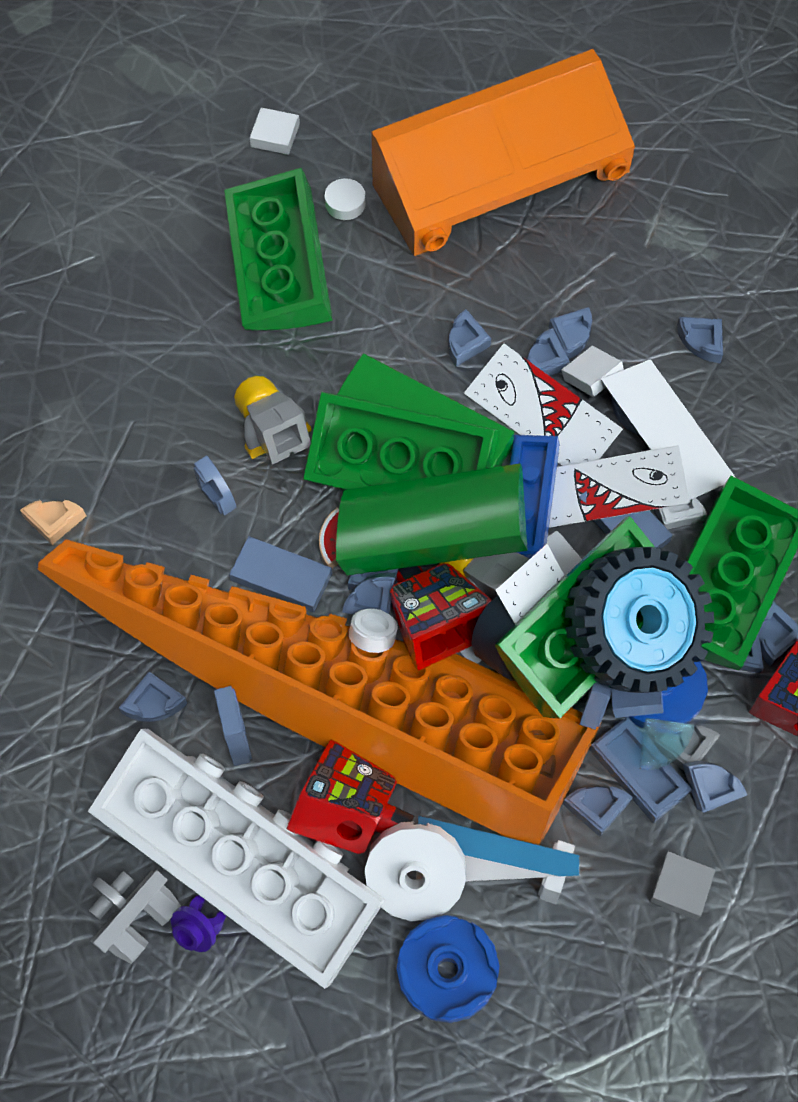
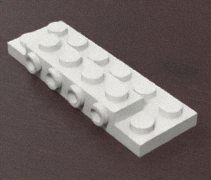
M140 729L88 812L324 989L330 986L385 902V899L347 873L349 868L340 862L344 854L337 847L320 841L313 843L305 836L286 830L292 816L291 814L279 809L274 815L260 805L264 796L258 790L242 781H239L235 787L224 779L221 775L225 768L219 762L200 753L198 758L185 756L151 730Z

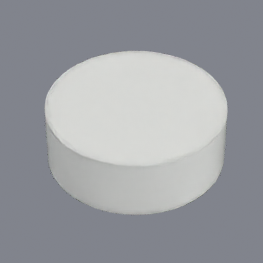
M338 179L329 184L325 190V207L327 212L339 220H351L358 217L365 209V191L362 185L352 179Z
M363 609L356 612L352 617L349 638L356 647L372 653L384 652L394 645L398 626L395 619L382 610Z

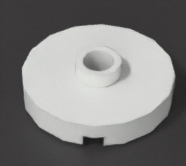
M401 822L384 830L371 845L365 865L366 885L385 899L381 908L391 916L408 921H422L435 918L448 912L461 897L466 882L464 853L456 839L439 826L429 823L425 826L421 824L414 825V822ZM415 870L421 872L424 877L419 880H413L407 876V873Z

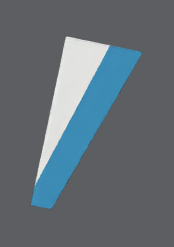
M418 816V824L427 826V823L439 826L456 839L465 857L466 881L580 876L579 855ZM416 871V880L424 877L421 872Z

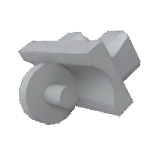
M151 870L131 894L124 899L122 894L134 882L128 874L122 871L111 885H108L98 877L92 883V887L101 896L88 911L98 920H101L112 906L117 908V910L91 938L90 942L101 952L106 953L109 950L113 955L132 964L149 942L130 926L131 922L143 910L160 926H164L170 920L172 914L181 906L171 891L164 886L168 880L157 870Z

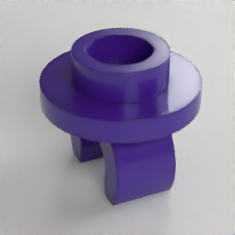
M200 895L193 898L189 906L179 907L172 914L170 921L173 936L181 947L190 951L206 952L215 944L216 935L223 927L226 914L220 911L214 918H206L201 913L205 899Z

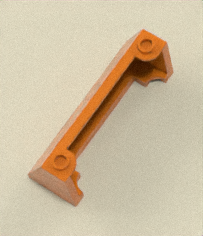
M594 49L371 131L372 180L376 192L413 256H417L427 251L433 252L442 248L451 234L452 226L591 171L595 170V175L601 181H614L623 177L626 173L630 172L635 145L602 61Z

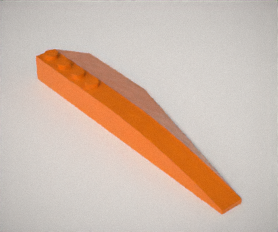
M67 539L38 562V570L107 620L216 689L231 686L232 689H235L239 702L325 748L330 739L334 740L393 775L398 784L507 838L536 845L542 843L600 728L599 726L594 730L579 725L582 712L570 708L560 719L543 717L516 681H510L501 674L458 654L449 656L417 671L403 641L395 639L394 645L384 652L372 653L364 651L351 642L349 638L350 626L346 625L347 618L333 614L320 617L307 615L305 606L234 586L231 587L229 592L209 587V579L191 575L188 581L164 574L165 567L149 562L146 565L123 563V555ZM541 730L544 735H534L530 731ZM552 755H555L556 767L553 778L540 774L542 765L546 764V761Z

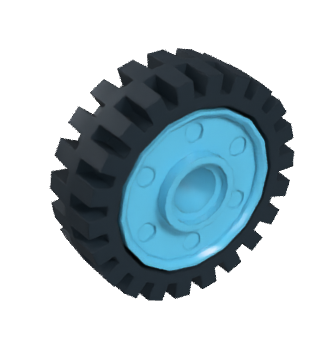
M656 547L621 549L595 559L589 564L591 569L582 571L576 580L581 584L580 586L572 587L568 598L574 600V605L566 607L565 618H571L573 626L565 627L567 638H572L576 641V644L570 648L574 657L583 658L584 661L580 666L586 673L595 674L593 679L600 684L625 692H661L667 690V687H676L683 683L682 677L692 676L698 670L694 662L704 661L708 651L701 646L704 643H711L713 632L705 630V624L714 623V612H705L704 605L712 603L709 592H700L698 589L705 584L699 574H689L693 566L686 560H677V554L671 551H661V548ZM639 610L643 615V626L641 629L636 624V615Z

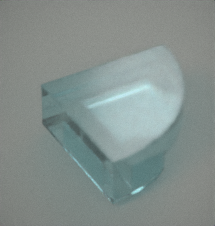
M646 718L643 724L639 769H658L674 762L688 746L693 735L694 725Z

